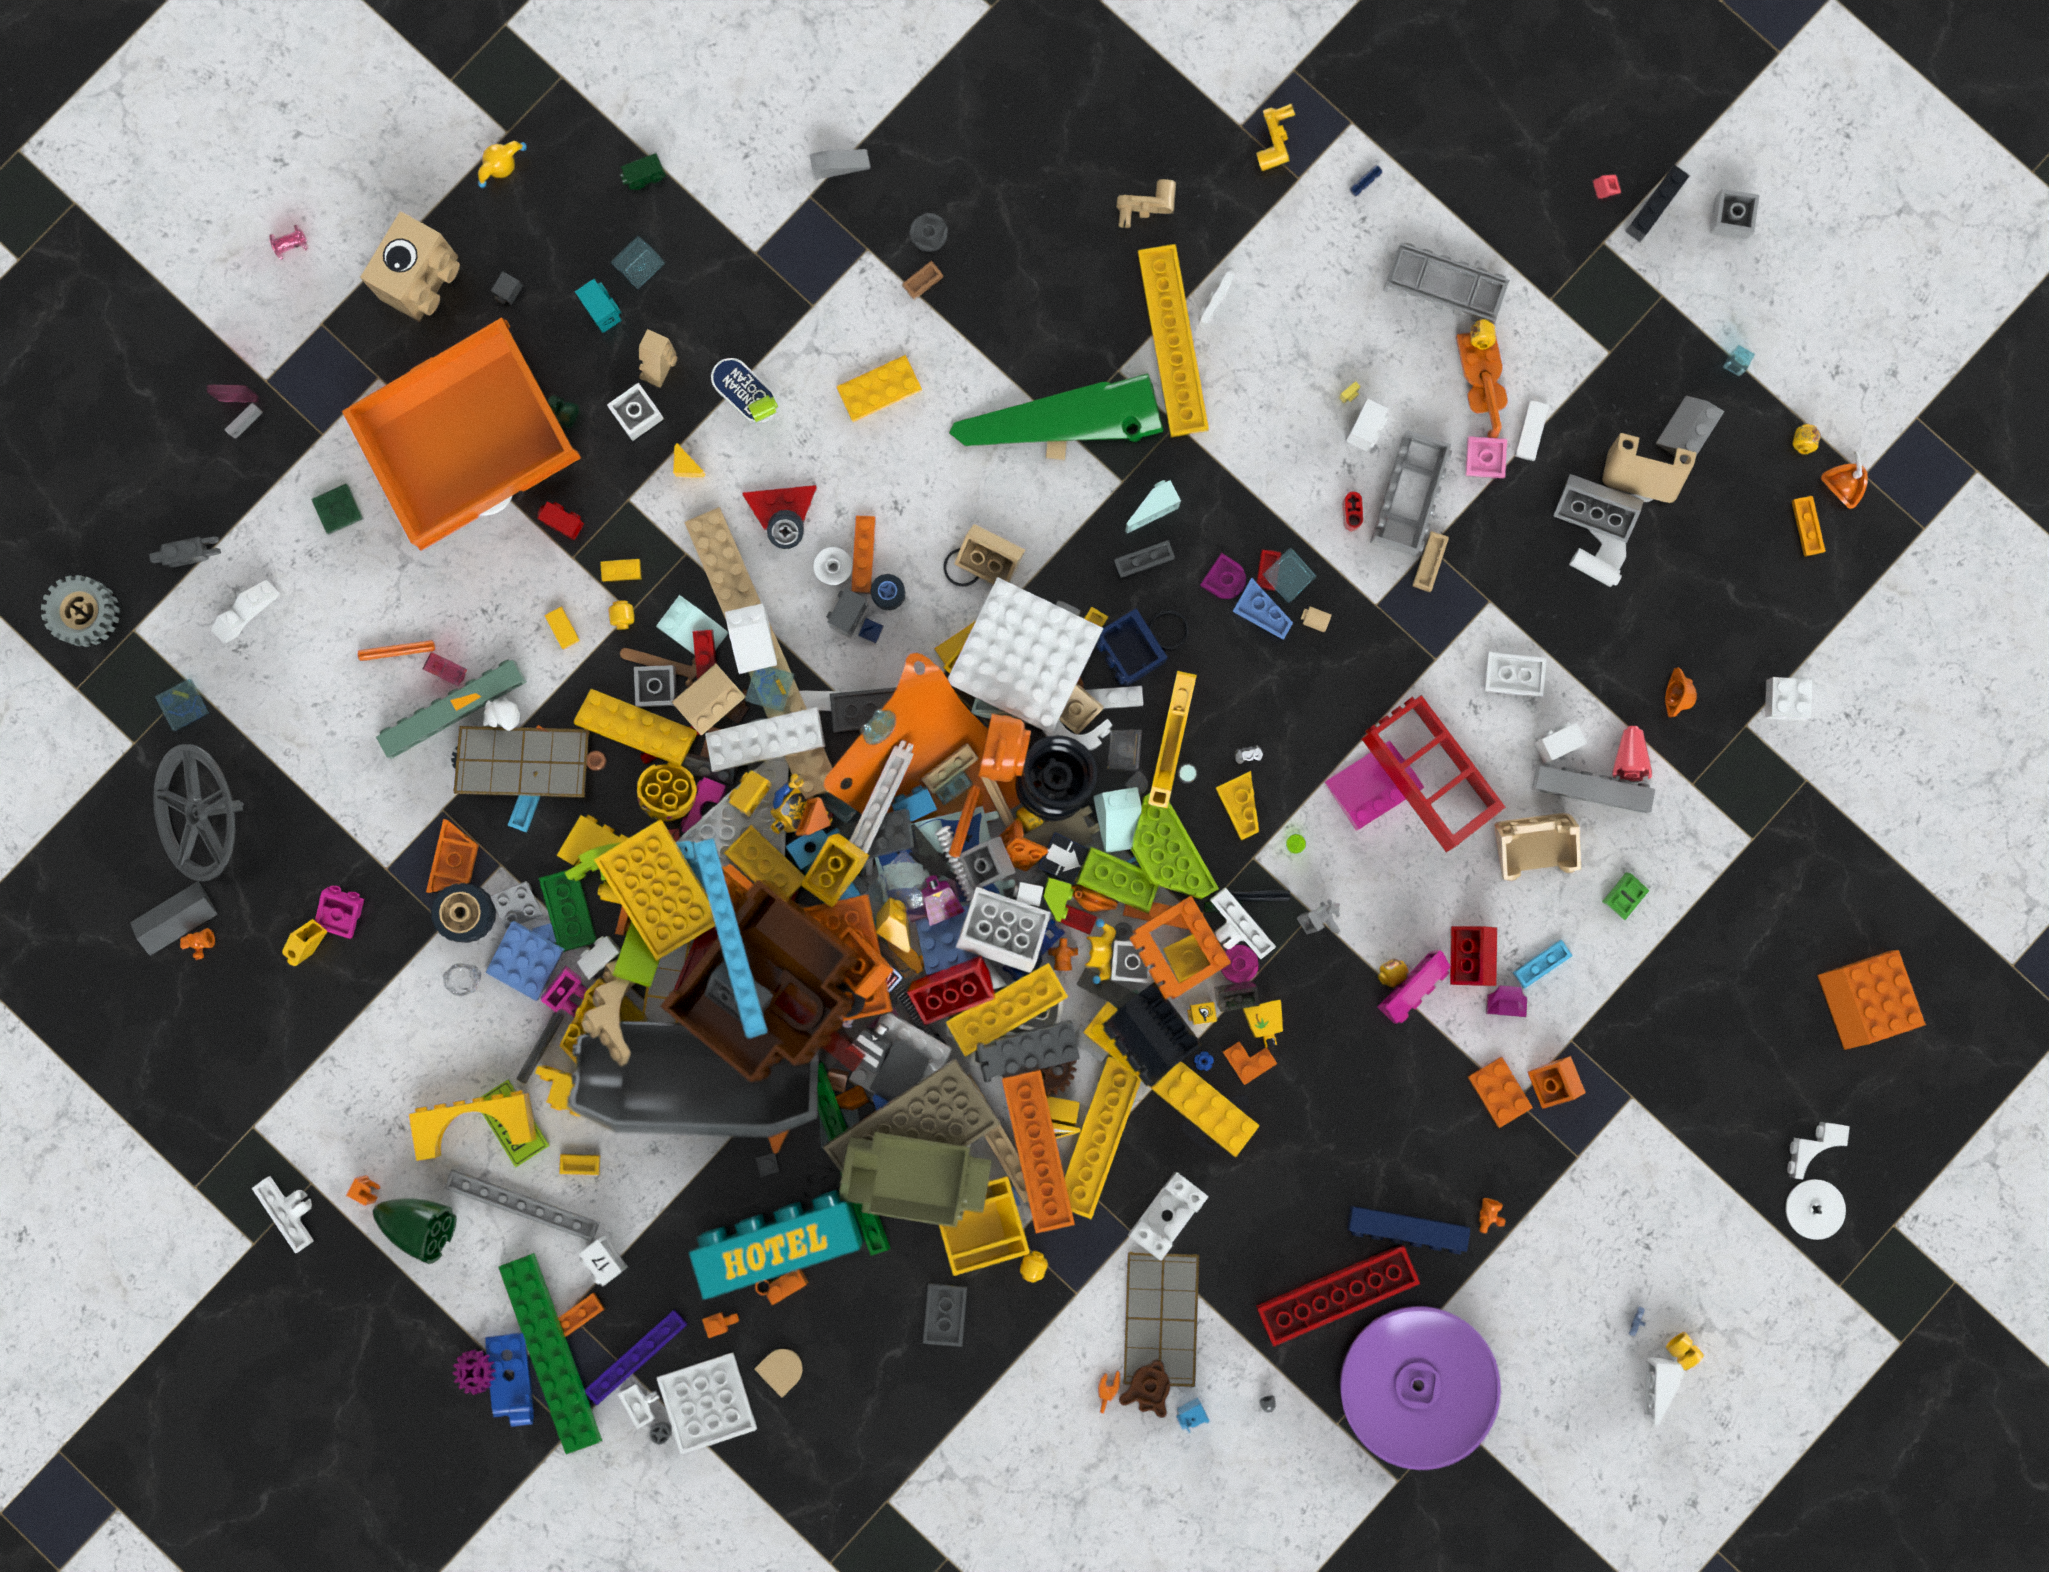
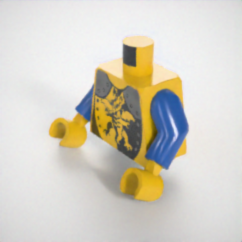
M793 774L790 778L791 782L785 783L775 792L773 807L770 813L776 821L770 827L777 834L782 830L787 833H796L806 807L807 799L798 789L803 785L804 781L800 779L799 782H794L799 777L798 774Z

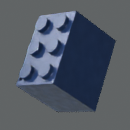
M1137 609L1132 610L1105 627L1096 643L1100 652L1104 651L1106 655L1105 661L1110 668L1114 667L1116 670L1115 676L1121 685L1124 683L1126 687L1163 665L1168 658Z

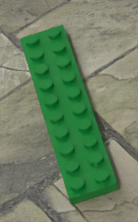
M535 1253L498 1266L565 1454L602 1442L603 1440Z

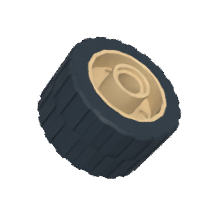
M455 883L443 888L433 900L431 920L434 928L446 939L470 943L480 940V938L485 937L491 931L496 920V909L490 894L485 892L483 888L467 883ZM463 909H465L466 912L464 917H462Z

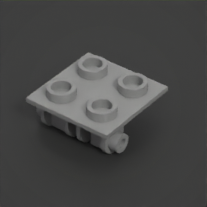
M527 881L490 896L506 930L512 921L521 924L543 915L531 891V884L527 883Z

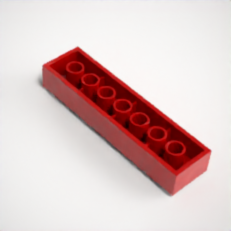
M1400 1244L1261 1303L1256 1308L1272 1345L1276 1346L1416 1286L1420 1282L1405 1247Z

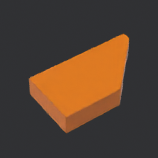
M860 1085L836 1096L839 1108L851 1111L870 1102L864 1088Z

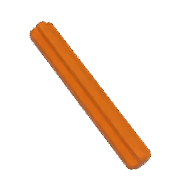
M432 640L363 649L358 650L357 655L360 661L430 652L435 650V643Z
M976 785L971 786L949 850V855L955 858L961 854L979 799L981 788Z

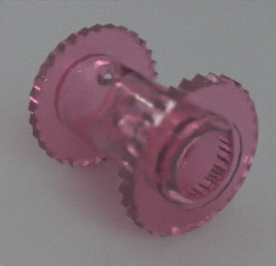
M294 225V232L279 238H275L273 234L269 235L272 249L280 260L284 259L282 253L302 246L305 251L308 250L307 239L298 225Z

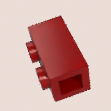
M547 501L546 505H542L538 511V519L575 540L584 525L580 520L581 517L572 511L570 514L563 511L564 507L556 502L551 504Z

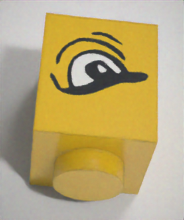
M1214 1002L1189 1005L1190 1009L1187 1010L1188 1021H1192V1025L1217 1022Z

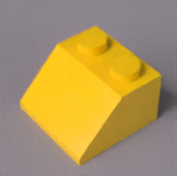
M752 770L749 774L746 772L740 780L742 784L738 789L735 788L728 797L730 805L749 818L772 787L769 780Z
M890 897L877 912L876 933L908 953L910 951L911 931L907 909L900 900H894Z

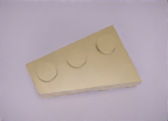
M648 329L639 345V360L643 361V364L639 366V369L643 370L640 374V379L661 388L670 367H673L677 361V353L668 338Z

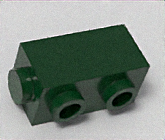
M657 153L621 166L623 173L620 176L624 185L628 184L630 190L641 189L645 184L659 182L666 176Z

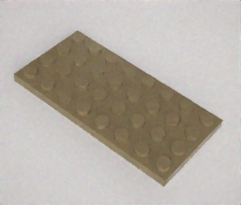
M954 1059L826 1143L823 1148L843 1174L850 1137L873 1141L874 1134L877 1132L967 1147L999 1126L1000 1121L959 1063Z

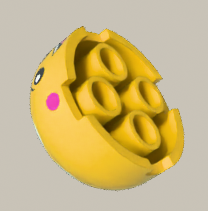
M669 762L668 764L657 766L654 764L648 767L641 774L637 784V800L641 809L655 820L661 819L664 822L675 821L684 817L695 803L697 789L694 777L683 766Z

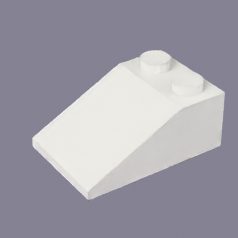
M763 603L725 612L739 674L776 666L777 660L767 611Z
M1647 1358L1644 1418L1655 1425H1659L1680 1386V1380L1683 1379L1684 1372L1679 1363L1671 1359Z

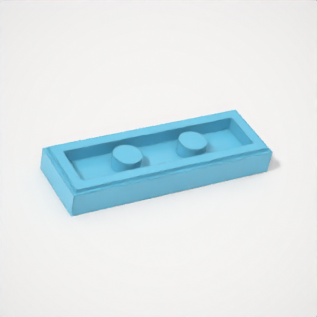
M1559 940L1512 973L1522 988L1525 989L1573 955L1564 942Z

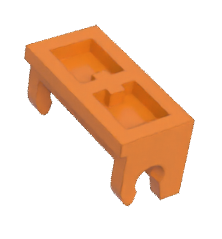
M367 1175L356 1177L346 1196L366 1206L376 1203L378 1199L377 1196L370 1193V1187L373 1186L376 1189H381L378 1183L368 1179Z

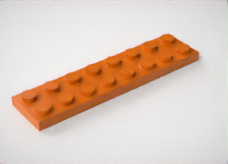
M1041 1070L1002 1078L1035 1231L1040 1233L1075 1225Z

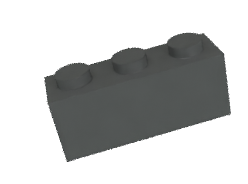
M725 960L711 974L704 995L743 1024ZM754 981L763 1014L768 1008L773 994L767 988Z

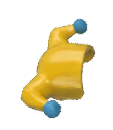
M512 141L506 145L492 144L488 146L483 152V165L478 170L479 187H486L485 180L490 175L503 178L511 174L515 165L513 154L519 149L521 151L526 150V144Z
M1102 919L1097 920L1096 925L1099 928L1102 927L1104 933L1100 937H1086L1087 940L1091 941L1092 948L1089 952L1091 958L1085 966L1097 968L1100 971L1099 976L1093 977L1095 984H1099L1100 981L1109 979L1111 976L1110 960L1113 955L1111 944L1116 935V930L1111 925L1104 923Z

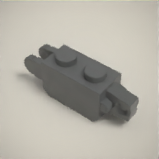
M196 537L162 544L159 552L149 554L150 562H162V565L177 567L206 561L210 556L221 553L219 548L207 550V545L219 542L218 537L203 539Z

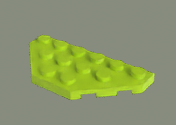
M1150 794L1144 796L1141 803V814L1131 844V851L1148 881L1198 899H1202L1218 890L1217 884L1170 802L1168 803V808L1148 804Z

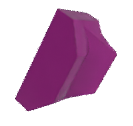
M1500 985L1495 992L1487 994L1486 1014L1526 1017L1527 997L1524 996L1521 987Z

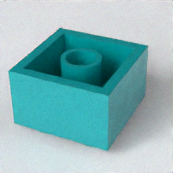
M595 279L575 291L602 333L622 321L619 316L621 311L601 282L597 284Z

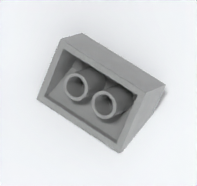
M1685 396L1657 440L1656 445L1674 456L1677 448L1698 454L1724 411L1708 401ZM1686 455L1680 456V460L1683 462L1688 459Z

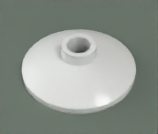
M828 547L820 551L816 556L814 572L817 578L824 584L839 585L849 578L852 572V561L848 553L843 549ZM832 564L837 565V569L834 571L830 569Z

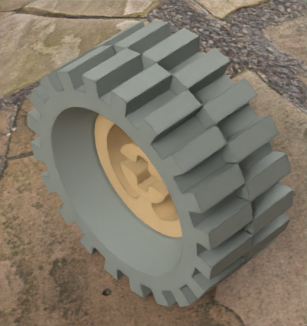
M76 575V578L67 576L65 577L66 581L59 579L56 581L57 587L52 585L49 587L48 590L51 591L50 596L45 594L43 597L44 600H47L46 605L41 604V610L46 611V614L41 615L42 620L48 622L45 624V627L52 631L51 634L54 637L76 646L89 647L91 646L90 643L100 644L99 638L106 640L109 637L106 633L108 631L114 632L116 629L112 626L113 622L118 623L119 618L115 617V613H120V609L114 606L118 601L116 597L111 596L113 592L106 588L104 584L81 575ZM75 605L81 608L86 614L91 615L92 618L90 619L82 615V613L79 610L74 609L73 606Z

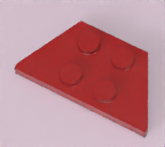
M817 486L742 492L763 529L767 530L769 519L780 510L795 512L804 523L813 496L817 491Z

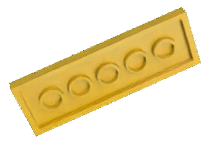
M590 689L574 720L575 725L678 766H681L697 735V731L593 689Z
M1047 963L995 993L994 1000L967 1009L946 1021V1024L964 1056H967L977 1050L976 1044L984 1043L985 1046L1068 998V995L1050 964Z

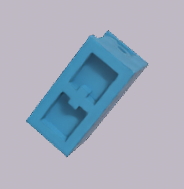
M922 785L911 790L912 793L906 796L900 794L894 797V801L891 802L894 811L908 809L911 822L937 810L927 787H922Z
M1198 1397L1177 1408L1179 1413L1176 1415L1182 1430L1186 1428L1188 1433H1190L1189 1427L1194 1428L1205 1422L1206 1424L1210 1422Z

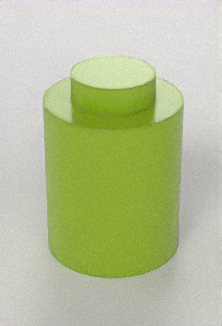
M768 395L747 405L756 423L777 413L776 408H778L774 397L769 398Z

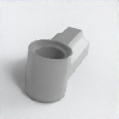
M1081 1025L1075 1032L1077 1046L1102 1062L1108 1053L1082 1033L1085 1027Z

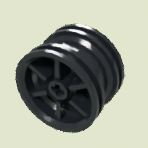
M1056 735L1039 740L1026 755L1022 775H1016L1015 789L1021 805L1027 811L1045 821H1062L1072 817L1081 809L1094 789L1097 781L1096 762L1086 746L1076 739ZM1056 759H1061L1063 763L1056 762ZM1043 763L1044 769H1039L1037 765ZM1072 771L1076 772L1077 777H1072ZM1034 782L1041 783V786L1035 787ZM1067 790L1072 791L1073 795L1069 796ZM1049 794H1054L1055 800L1048 798Z

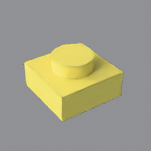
M1355 381L1341 393L1339 399L1343 403L1348 400L1350 402L1359 395L1358 391L1361 386Z

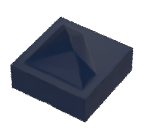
M866 618L858 636L876 644L884 626Z

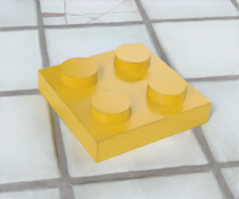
M1193 934L1163 948L1179 983L1209 965L1207 957L1201 951Z

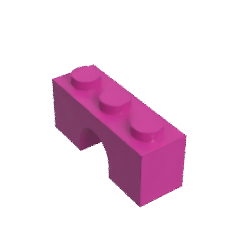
M705 777L703 781L700 780L696 787L698 793L695 803L688 817L684 816L682 820V832L686 833L702 819V808L705 804L710 802L718 804L721 802L728 787Z

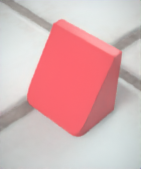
M1604 175L1593 181L1598 198L1621 193L1616 175Z

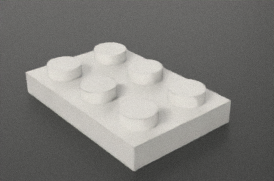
M1488 652L1484 691L1543 697L1547 658Z

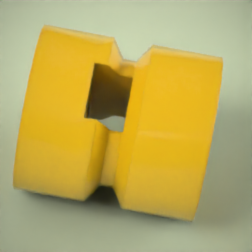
M1686 1332L1676 1335L1666 1345V1349L1672 1357H1677V1363L1681 1365L1683 1370L1691 1369L1704 1357L1703 1352L1698 1346L1692 1345L1693 1340Z

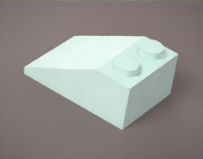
M1163 480L1154 485L1155 488L1152 489L1127 522L1125 529L1127 534L1179 508L1181 500L1171 481L1165 482Z
M680 595L657 624L659 630L693 655L695 653L692 631L713 629L715 651L729 633Z
M1138 787L1104 792L1093 796L1104 852L1111 853L1131 849L1135 828L1141 814Z

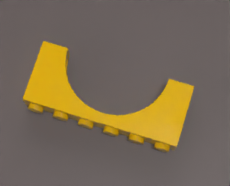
M580 815L557 856L577 866L580 863L579 855L600 846L622 843L629 838L623 834L620 837L613 833L614 829L605 824L603 827L596 824L598 820L590 815L586 817Z
M522 1090L510 1092L511 1096L503 1097L502 1093L491 1095V1099L484 1100V1097L473 1098L471 1103H465V1100L453 1102V1106L446 1107V1103L434 1105V1109L427 1110V1106L415 1108V1112L409 1114L416 1161L441 1156V1143L445 1130L456 1117L466 1112H481L497 1119L507 1130L512 1145L536 1140L529 1093L523 1094Z

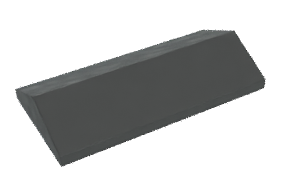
M197 881L133 920L130 924L138 942L152 956L217 916L218 913L201 884Z

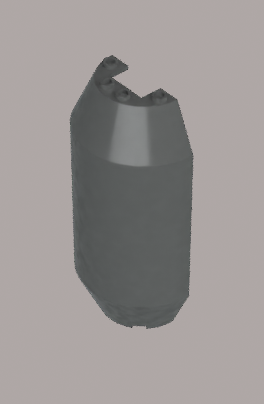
M619 1022L623 1040L630 1051L627 1064L622 1066L613 1060L608 1047L602 1044L600 1035L592 1038L587 1033L578 1036L577 1044H573V1056L577 1058L576 1072H572V1084H575V1088L570 1091L567 1107L614 1133L773 1137L817 1118L819 1050L808 1064L795 1066L783 1057L778 1064L775 1063L772 1066V1073L766 1080L762 1079L761 1081L751 1082L680 1023Z

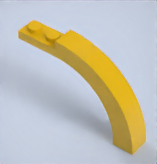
M1177 671L1148 802L1150 805L1168 808L1197 675Z

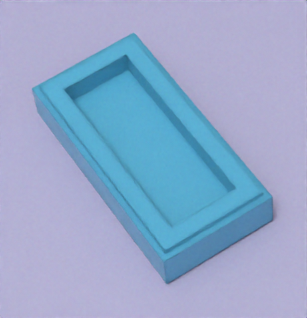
M519 795L507 826L527 832L540 796Z

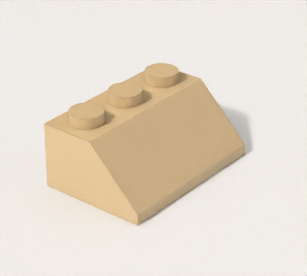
M974 524L966 534L954 564L992 584L995 583L997 577L1010 583L1021 562L1025 549Z
M715 664L674 699L672 703L702 736L741 702L745 696L720 667Z

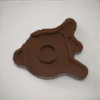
M1154 1360L1150 1364L1137 1369L1131 1378L1129 1389L1119 1396L1120 1404L1127 1406L1133 1402H1138L1140 1412L1153 1411L1158 1417H1165L1167 1415L1165 1400L1170 1391V1380L1164 1370L1163 1362Z

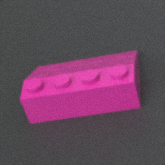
M1391 741L1385 743L1400 764L1405 761ZM1372 753L1364 756L1324 782L1356 831L1406 800ZM1410 766L1405 768V771L1419 790L1425 788Z
M1441 950L1430 951L1407 975V979L1399 984L1377 1007L1394 1024L1398 1022L1403 1023L1408 1018L1410 1009L1412 1007L1416 1009L1422 1003L1421 998L1425 994L1429 995L1436 988L1434 984L1439 979L1442 981L1448 976V969L1451 966Z

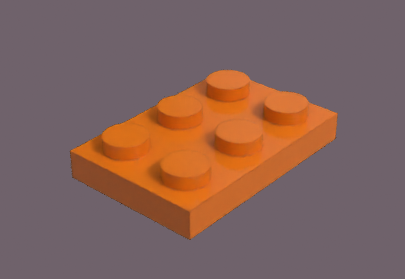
M1499 1057L1468 1076L1498 1128L1533 1108L1503 1057Z

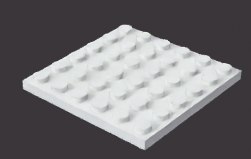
M997 577L948 677V681L951 686L1052 734L1103 628Z

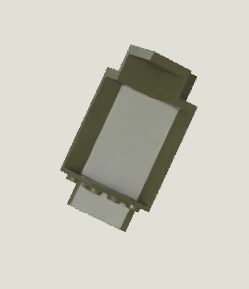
M875 1132L873 1141L850 1137L839 1200L863 1204V1213L957 1228L958 1220L962 1221L964 1210L983 1213L992 1160L969 1155L970 1147Z

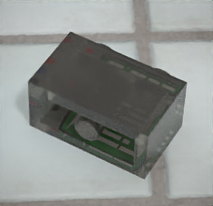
M1253 980L1214 987L1216 1005L1221 1012L1260 1006L1258 989Z

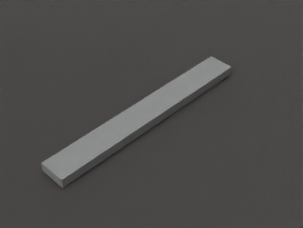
M453 1169L450 1171L444 1188L591 1242L594 1240L600 1224L598 1221Z

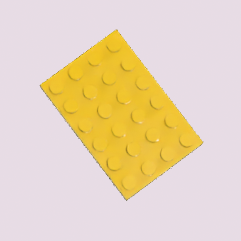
M661 819L594 859L656 961L716 926L708 894Z

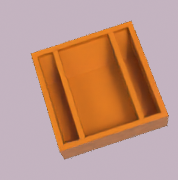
M1891 950L1817 975L1844 1050L1871 1044L1926 1025L1899 950Z

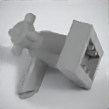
M1327 900L1329 905H1325L1324 902H1321V907L1301 914L1297 917V920L1306 934L1324 928V922L1327 923L1332 932L1339 934L1341 931L1333 920L1332 913L1336 917L1340 916V903Z

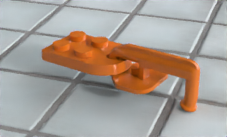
M1470 333L1457 334L1456 342L1463 374L1466 380L1473 385L1467 395L1469 407L1475 413L1489 412L1492 429L1488 431L1487 436L1488 438H1498L1502 429L1499 410L1506 407L1508 399L1505 388L1497 383L1503 369L1497 338L1494 345L1488 349L1481 350L1471 344Z

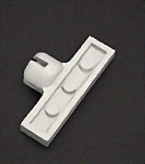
M1226 887L1210 899L1226 918V922L1215 931L1217 939L1223 943L1225 948L1231 949L1238 942L1245 941L1257 956L1262 959L1276 947Z
M271 1176L266 1177L252 1188L295 1253L300 1252L314 1242L300 1220V1217L312 1207L311 1199L301 1202L302 1199L308 1196L304 1191L297 1190L288 1197H285Z

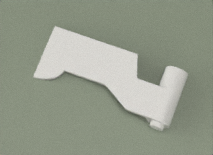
M1617 490L1630 496L1644 500L1643 502H1649L1653 500L1651 498H1647L1644 496ZM1588 529L1602 544L1596 556H1593L1579 548L1569 565L1609 587L1613 584L1616 586L1622 577L1619 574V569L1626 558V542Z

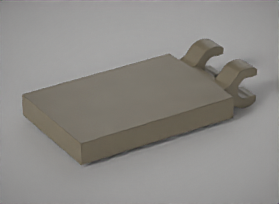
M1087 806L1065 820L1048 821L1024 834L1023 837L1047 847L1054 832L1085 846L1093 841L1090 836L1100 831L1099 823L1088 827L1083 817L1092 813L1090 806Z

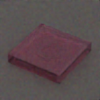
M207 385V393L218 401L258 402V396L246 386Z

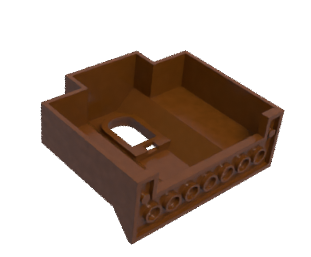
M757 879L747 892L746 896L748 899L735 916L752 978L773 994L768 1008L763 1013L768 1033L748 1038L743 1024L704 995L711 974L725 961L719 937L680 988L672 990L660 1005L663 1010L751 1082L761 1081L762 1079L766 1080L772 1073V1066L775 1063L778 1064L783 1057L795 1066L808 1064L815 1056V1053L831 1041L832 1037L830 1035L834 1030L838 1031L844 1024L842 1020L851 1010L853 1002L835 985H839L846 977L844 973L848 968L852 969L858 961L856 958L859 955L786 896L775 882ZM790 982L817 1004L816 1016L807 1024L802 1025L775 1004ZM782 984L781 988H780V989L778 990V992L775 994V991H776V990L779 988V986Z

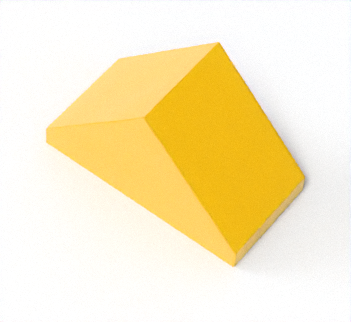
M677 443L674 446V475L676 477L703 478L705 476L704 471Z

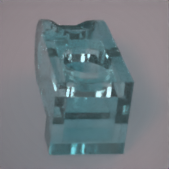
M961 771L939 788L935 794L943 805H946L957 796L969 790L974 784L965 771Z

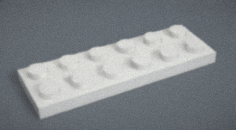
M817 707L705 733L713 772L825 747Z

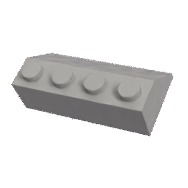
M1570 474L1555 510L1554 517L1627 543L1641 512L1644 500Z

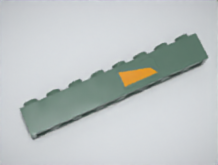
M507 659L501 662L495 670L489 669L481 674L482 677L479 679L467 681L465 687L453 689L448 693L447 697L432 701L430 703L431 706L428 708H420L414 712L412 717L402 718L397 721L396 726L381 730L379 732L380 735L376 736V739L386 757L390 759L395 758L483 708L488 700L492 702L527 683L517 663Z

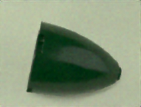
M415 1198L393 1199L381 1202L374 1207L372 1212L373 1219L378 1228L391 1243L404 1253L426 1264H432L442 1256L441 1251L446 1242H451L457 1222V1216L453 1214L452 1207L438 1202Z

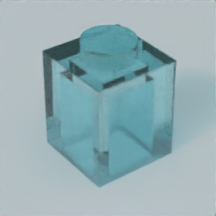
M1738 345L1731 351L1723 367L1740 376L1747 370L1755 354Z

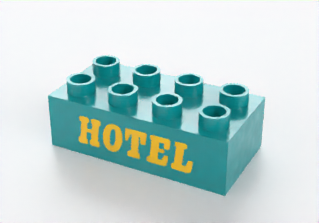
M837 1189L816 1196L812 1200L814 1208L803 1211L801 1203L796 1202L778 1208V1211L773 1212L776 1220L765 1223L763 1214L741 1220L740 1223L736 1224L737 1233L727 1236L725 1226L702 1233L701 1236L696 1237L698 1246L689 1253L703 1299L859 1250L864 1243V1239L852 1203L839 1200L840 1194Z

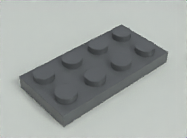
M908 809L886 813L867 853L870 855L868 859L914 848ZM859 820L836 826V828L840 830V835L850 841Z

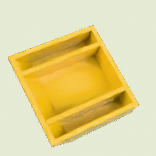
M1008 1176L988 1181L983 1213L964 1210L962 1221L958 1220L957 1228L939 1225L953 1276L1030 1254Z

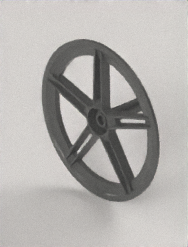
M192 744L178 745L166 753L157 770L153 794L155 821L163 847L176 868L192 880L208 881L217 877L224 870L230 859L235 837L234 812L243 811L242 806L244 804L240 800L232 801L223 773L206 751ZM196 759L211 771L221 789L204 800L201 799ZM182 761L187 799L169 791L173 772ZM223 795V797L217 800L215 803L208 804L209 802ZM168 805L183 813L186 817L180 846L171 826ZM227 815V832L224 847H222L208 820V816ZM198 832L215 860L209 866H201L190 860Z

